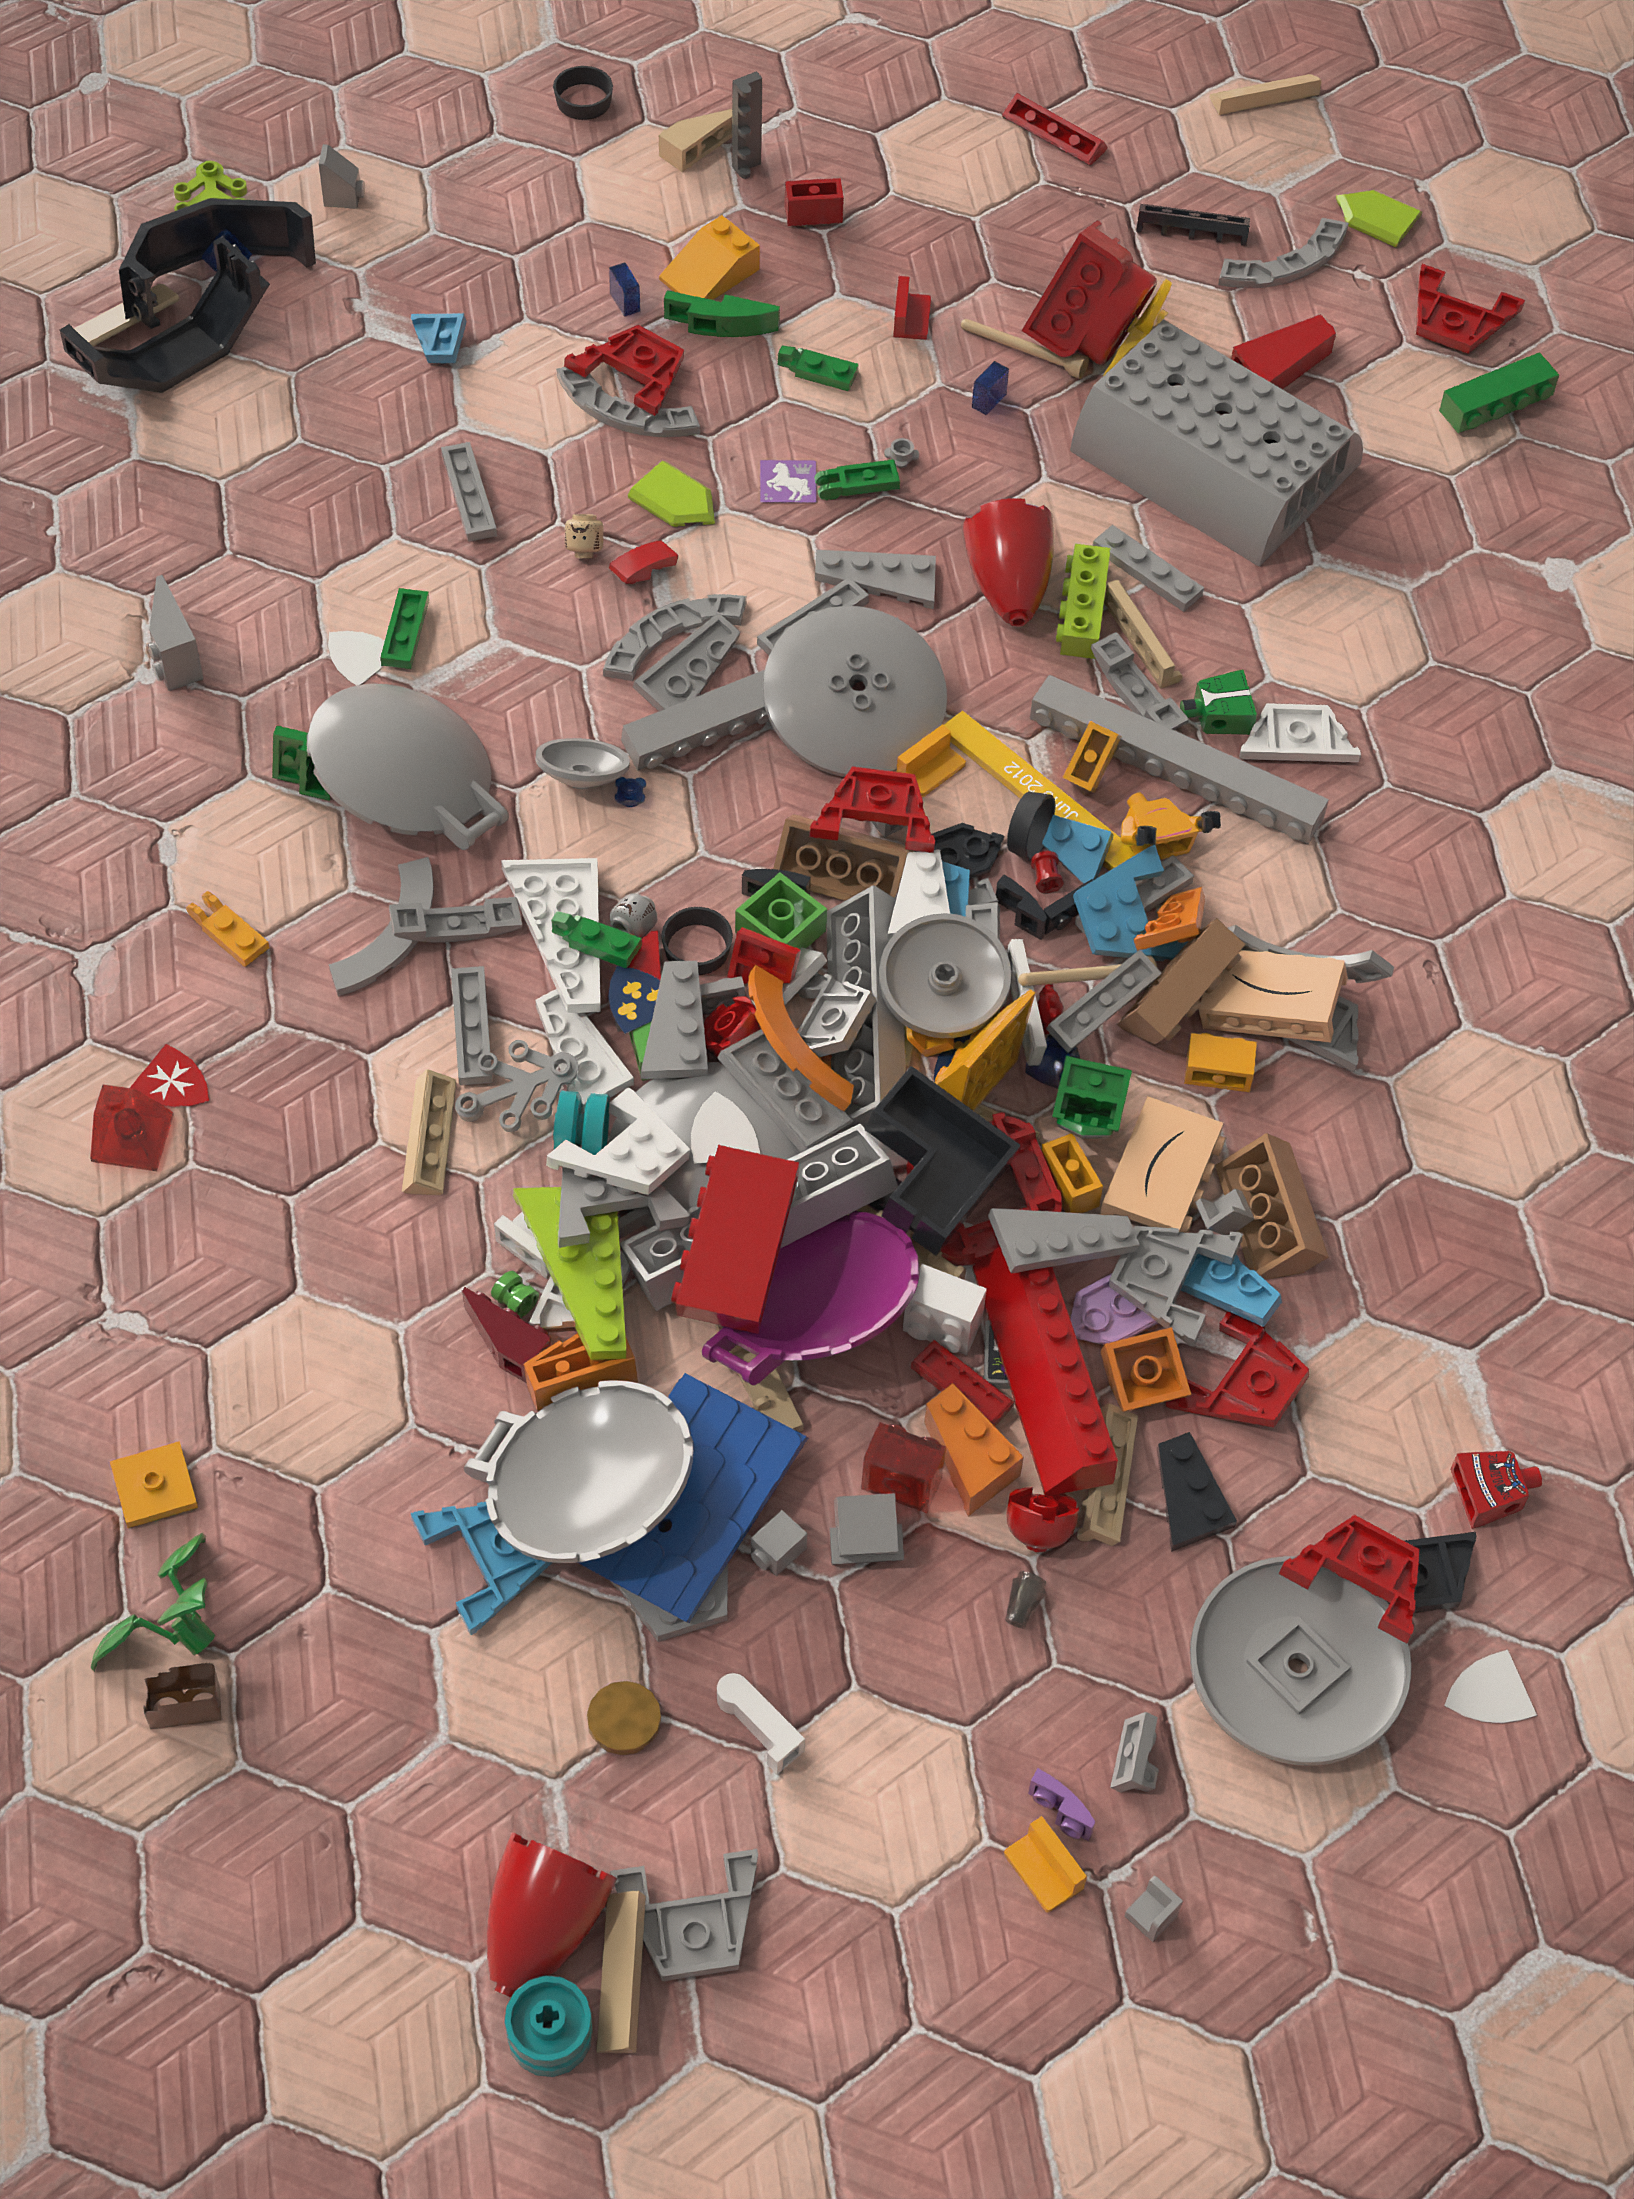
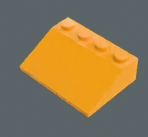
M1029 989L999 1012L984 1028L972 1033L968 1045L965 1048L960 1047L956 1051L951 1064L940 1069L934 1083L974 1111L1017 1062L1036 992Z

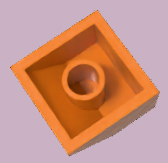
M1172 1327L1106 1343L1102 1347L1100 1353L1108 1382L1122 1412L1191 1395Z

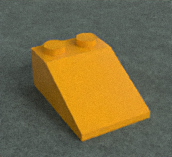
M721 215L703 226L659 275V280L674 292L714 300L759 271L760 245Z

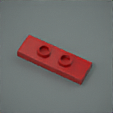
M935 1340L911 1362V1369L942 1392L951 1384H954L994 1426L1013 1408L1014 1401Z

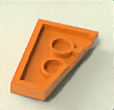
M1202 887L1171 895L1157 911L1159 918L1149 921L1145 925L1146 933L1144 935L1138 934L1133 939L1137 951L1177 940L1180 943L1187 942L1200 934L1206 899Z

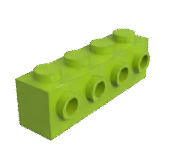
M1075 543L1073 556L1067 555L1065 573H1069L1071 576L1070 578H1064L1062 596H1068L1067 601L1061 600L1059 619H1065L1064 624H1058L1056 642H1062L1060 655L1096 659L1091 647L1092 644L1099 641L1111 548Z

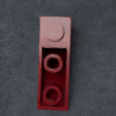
M464 1287L462 1290L464 1308L498 1366L527 1383L524 1363L551 1346V1337L548 1332L538 1325L531 1326L524 1322L513 1310L509 1308L502 1309L495 1305L484 1293L480 1291L473 1292Z

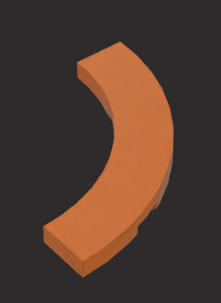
M755 965L749 974L750 1000L755 1003L757 1009L755 1017L764 1035L793 1072L798 1069L812 1082L809 1085L812 1090L838 1109L845 1111L851 1104L854 1085L826 1065L799 1035L784 1005L783 981Z

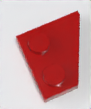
M742 927L736 934L727 978L742 976L743 983L748 984L749 974L754 966L757 965L783 981V983H790L795 978L801 950Z

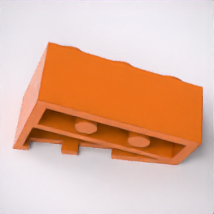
M577 1333L563 1343L559 1340L524 1363L527 1388L537 1412L553 1403L551 1397L577 1386L581 1391L598 1387L601 1381H629L638 1383L635 1356L627 1338L626 1359L591 1360Z
M951 1384L926 1403L924 1423L941 1460H944L953 1486L957 1488L964 1503L966 1514L969 1517L1021 1476L1024 1456L954 1384Z

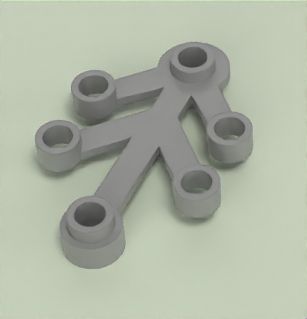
M515 1040L509 1046V1054L512 1059L519 1063L527 1061L543 1068L529 1073L498 1061L495 1054L491 1052H485L478 1058L480 1070L486 1075L495 1074L510 1080V1082L478 1095L472 1092L464 1093L457 1098L455 1109L462 1120L473 1122L483 1115L484 1107L516 1095L510 1109L502 1112L499 1117V1122L506 1132H515L521 1126L520 1118L536 1086L548 1082L542 1097L534 1099L530 1106L535 1118L545 1120L552 1114V1104L561 1086L571 1083L577 1077L579 1065L576 1058L566 1052H559L550 1057L530 1049L523 1040ZM519 1047L525 1048V1051H524L523 1054H521V1055H515V1054H514V1052H515V1050H516L517 1048H519ZM486 1060H494L491 1067H483ZM559 1064H567V1068L564 1071H556V1067ZM466 1101H474L471 1108H463V1104ZM539 1105H547L544 1112H536V1108ZM507 1118H516L512 1125H505Z

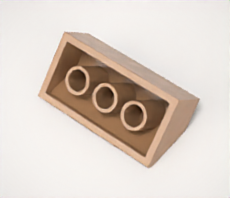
M795 814L785 819L773 869L811 877L810 891L844 901L872 885L895 899L897 898L907 854L913 852V850H905V845L841 827L838 841L809 837L810 825L814 821L813 819Z
M1218 918L1214 919L1200 929V934L1184 945L1161 972L1162 974L1151 983L1116 1025L1153 1044L1158 1043L1164 1038L1170 1041L1181 1029L1178 1022L1185 1015L1188 1018L1192 1016L1202 1003L1198 999L1203 993L1210 994L1221 983L1222 980L1218 976L1224 969L1230 971L1240 961L1242 957L1238 953L1246 944Z
M1265 1133L1215 1165L1224 1195L1233 1189L1241 1190L1255 1218L1237 1231L1243 1234L1241 1247L1249 1270H1254L1263 1279L1269 1280L1304 1273L1329 1258L1289 1142Z

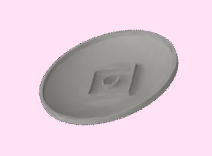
M859 606L831 607L811 613L790 626L776 642L767 660L763 676L765 709L775 732L782 742L796 756L809 765L841 777H845L852 766L896 772L898 756L941 726L945 716L947 705L946 682L941 665L933 650L906 623L892 615L871 608ZM860 680L864 683L866 689L855 691L850 687L849 682Z
M1283 1556L1260 1560L1235 1571L1225 1578L1207 1597L1196 1618L1190 1641V1667L1197 1693L1204 1707L1213 1720L1232 1739L1254 1753L1274 1761L1293 1765L1316 1766L1343 1761L1360 1754L1374 1745L1389 1731L1404 1706L1410 1686L1411 1657L1408 1643L1406 1644L1377 1628L1389 1606L1388 1602L1372 1595L1369 1591L1353 1582L1339 1577L1336 1573L1325 1567L1320 1569L1308 1590L1279 1575L1283 1563L1287 1559H1294L1297 1556ZM1292 1659H1300L1305 1662L1308 1670L1304 1673H1295L1289 1668L1288 1662Z

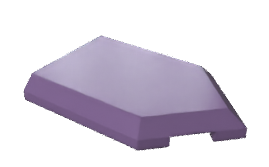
M1112 1273L1076 1292L1070 1318L1077 1339L1103 1345L1134 1337L1158 1324V1322L1109 1287V1279Z

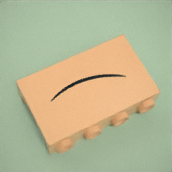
M1241 950L1238 953L1242 957L1240 961L1230 971L1224 969L1218 976L1222 980L1221 983L1210 994L1203 993L1202 1004L1199 1007L1203 1029L1331 1043L1334 1033L1332 1017L1341 985L1347 984L1348 977L1345 960Z
M1147 1096L1102 1202L1100 1215L1117 1214L1119 1216H1128L1130 1220L1150 1227L1179 1228V1232L1188 1233L1193 1221V1217L1189 1216L1191 1208L1198 1209L1195 1202L1202 1198L1204 1190L1200 1189L1202 1181L1209 1183L1215 1164L1211 1163L1213 1155L1220 1156L1226 1138L1220 1136L1223 1123Z

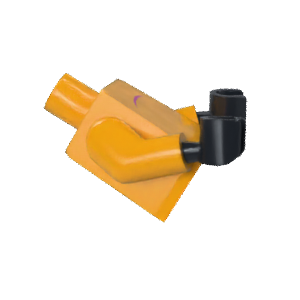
M1138 792L1127 800L1129 811L1121 825V841L1125 845H1130L1135 855L1155 845L1160 860L1169 858L1172 855L1190 853L1198 832L1209 833L1213 828H1221L1220 812L1206 811L1201 816H1189L1180 811L1167 798L1148 801L1143 793Z

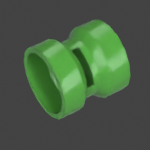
M512 1270L506 1272L496 1281L491 1290V1297L500 1304H506L507 1308L513 1310L522 1318L536 1305L539 1299V1292L530 1285H524L522 1277Z

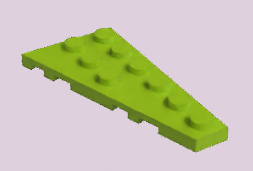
M561 1187L513 1188L514 1200L517 1206H520L524 1214V1221L528 1229H531L537 1241L536 1246L555 1286H558L562 1294V1301L566 1309L570 1311L576 1323L575 1328L590 1359H626L618 1212L585 1216L584 1219L590 1232L589 1243L559 1248L558 1230Z

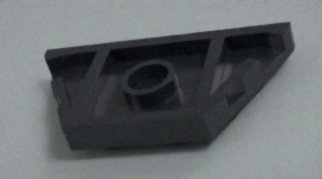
M1476 1532L1405 1540V1542L1419 1549L1417 1585L1414 1591V1600L1416 1601L1414 1613L1459 1607L1469 1571L1473 1547L1477 1538Z

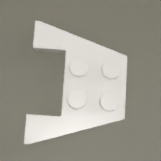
M626 1088L610 1102L609 1113L630 1124L629 1127L596 1155H592L565 1140L547 1155L546 1166L556 1170L560 1166L574 1169V1175L585 1178L590 1174L607 1178L606 1184L649 1195L689 1159L690 1148L632 1089Z

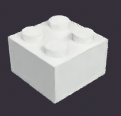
M922 1264L917 1289L905 1309L903 1331L908 1332L910 1336L918 1340H928L931 1342L935 1340L949 1352H959L967 1355L982 1323L987 1289Z

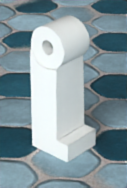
M731 1673L719 1680L717 1685L718 1706L726 1713L735 1714L747 1729L768 1749L767 1765L778 1775L804 1752L805 1738L746 1678L740 1674Z

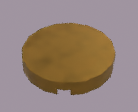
M630 1681L613 1682L600 1689L590 1701L587 1711L589 1733L600 1744V1747L607 1752L618 1755L638 1753L658 1735L661 1724L659 1703L653 1693L639 1683Z

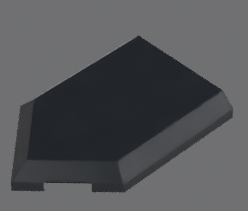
M965 823L932 833L931 835H934L935 839L934 850H940L941 860L970 870L969 880L991 871L1005 837L995 832L988 834L975 830V826Z

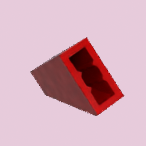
M1320 314L1234 346L1231 359L1279 388L1284 389L1332 353L1336 332L1334 327Z

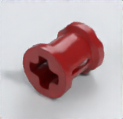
M1043 851L1035 854L1031 858L1030 863L1032 869L1036 871L1037 879L1035 885L1038 891L1041 893H1052L1061 889L1064 881L1058 873V855L1052 851Z

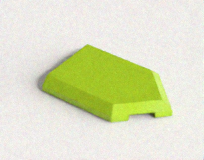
M1375 190L1336 195V201L1342 208L1345 222L1349 223V227L1394 247L1399 245L1422 215V211Z
M661 461L628 493V499L672 527L685 526V523L702 522L703 525L715 524L711 489L666 461Z

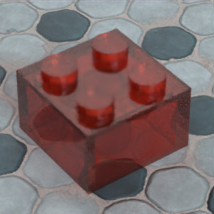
M879 1422L864 1456L861 1489L873 1494L895 1493V1502L928 1513L943 1477L946 1446L941 1445L939 1441L932 1437H919L908 1433L906 1429L899 1425H887Z

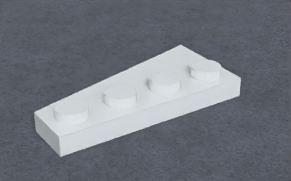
M557 989L535 1000L538 1014L553 1053H569L578 1062V1075L571 1083L566 1084L568 1091L580 1093L583 1101V1112L591 1093L608 1094L612 1097L634 1085V1077L584 1012L567 1013ZM565 1063L558 1065L560 1071H564L567 1068Z

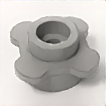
M899 438L891 443V448L885 449L884 455L886 458L895 460L896 467L905 468L910 461L919 458V451L914 449V445L910 440Z

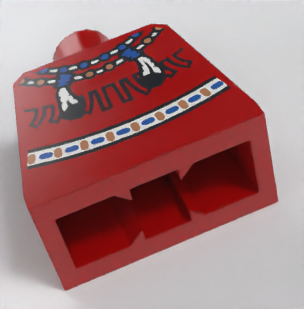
M1511 1451L1458 1453L1450 1469L1471 1529L1481 1527L1521 1511L1529 1497L1528 1489L1542 1486V1476L1539 1468L1533 1466L1520 1469L1516 1456Z

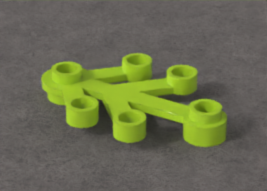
M205 161L197 166L196 176L188 183L179 182L175 184L173 190L174 196L178 201H187L191 198V193L202 185L205 186V189L188 203H177L174 210L177 211L208 198L233 199L216 188L217 185L227 188L235 197H243L247 194L246 181L242 178L231 179L226 176L222 165L218 162Z

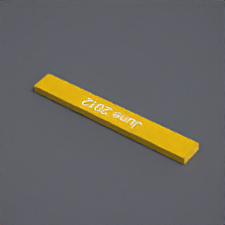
M963 710L944 724L951 731L950 742L1020 799L1028 791L1053 795L1056 803V816L1111 831L1114 837L1103 863V866L1109 871L1135 856L1131 846L1122 843L1121 837Z

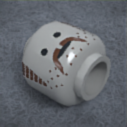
M635 893L626 895L610 912L611 927L643 938L658 921L654 902L647 896Z

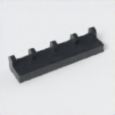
M1140 203L1136 232H1142L1143 223L1162 225L1161 235H1166L1168 226L1190 229L1188 239H1194L1195 230L1217 232L1216 242L1222 243L1223 233L1242 236L1241 246H1247L1250 218Z

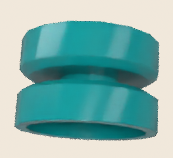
M561 1091L554 1121V1149L565 1140H568L578 1147L582 1145V1149L592 1155H596L608 1144L610 1096L608 1094L591 1093L586 1102L585 1113H583V1101L580 1093Z
M542 1976L527 1981L514 1992L506 2007L504 2023L511 2055L523 2069L536 2076L555 2077L562 2075L578 2066L584 2060L591 2047L593 2033L591 2012L586 1996L577 1985L562 1977ZM546 2025H552V2028L549 2029L544 2027Z

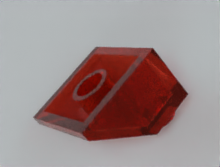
M103 1084L93 1115L91 1162L157 1172L173 1120V1111L136 1089Z

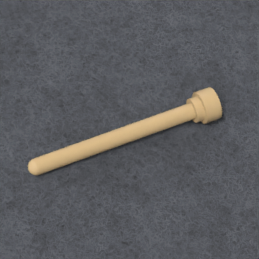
M964 319L961 322L963 330L1063 366L1070 376L1078 379L1083 378L1088 368L1089 358L1087 356L1076 353L1069 357H1061L1043 346L969 319Z
M1147 956L1149 960L1157 967L1154 958L1151 956ZM1120 965L1023 973L1019 976L1018 982L1022 986L1101 980L1105 979Z

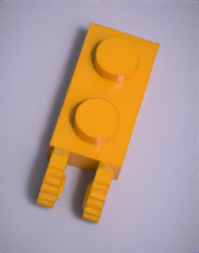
M206 891L201 895L205 905L214 912L210 917H207L205 912L193 902L186 907L191 918L202 927V931L244 967L270 948L269 942L227 905L223 906L220 900L210 891Z

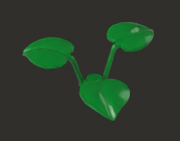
M200 1533L174 1551L164 1562L157 1574L160 1579L168 1575L179 1595L176 1603L172 1604L157 1622L161 1626L177 1618L171 1625L175 1630L174 1633L143 1618H138L133 1614L114 1626L103 1637L92 1658L91 1669L94 1672L98 1661L117 1648L133 1630L139 1627H145L169 1639L174 1645L180 1641L194 1656L212 1642L215 1634L196 1612V1610L205 1608V1591L208 1581L202 1578L184 1591L177 1579L179 1567L190 1559L200 1543L206 1542V1535L204 1533Z

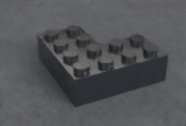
M912 1066L908 1068L875 1107L864 1129L914 1166V1169L890 1196L881 1216L895 1227L902 1229L905 1233L909 1230L914 1232L912 1239L935 1256L940 1253L1011 1165L1021 1146Z

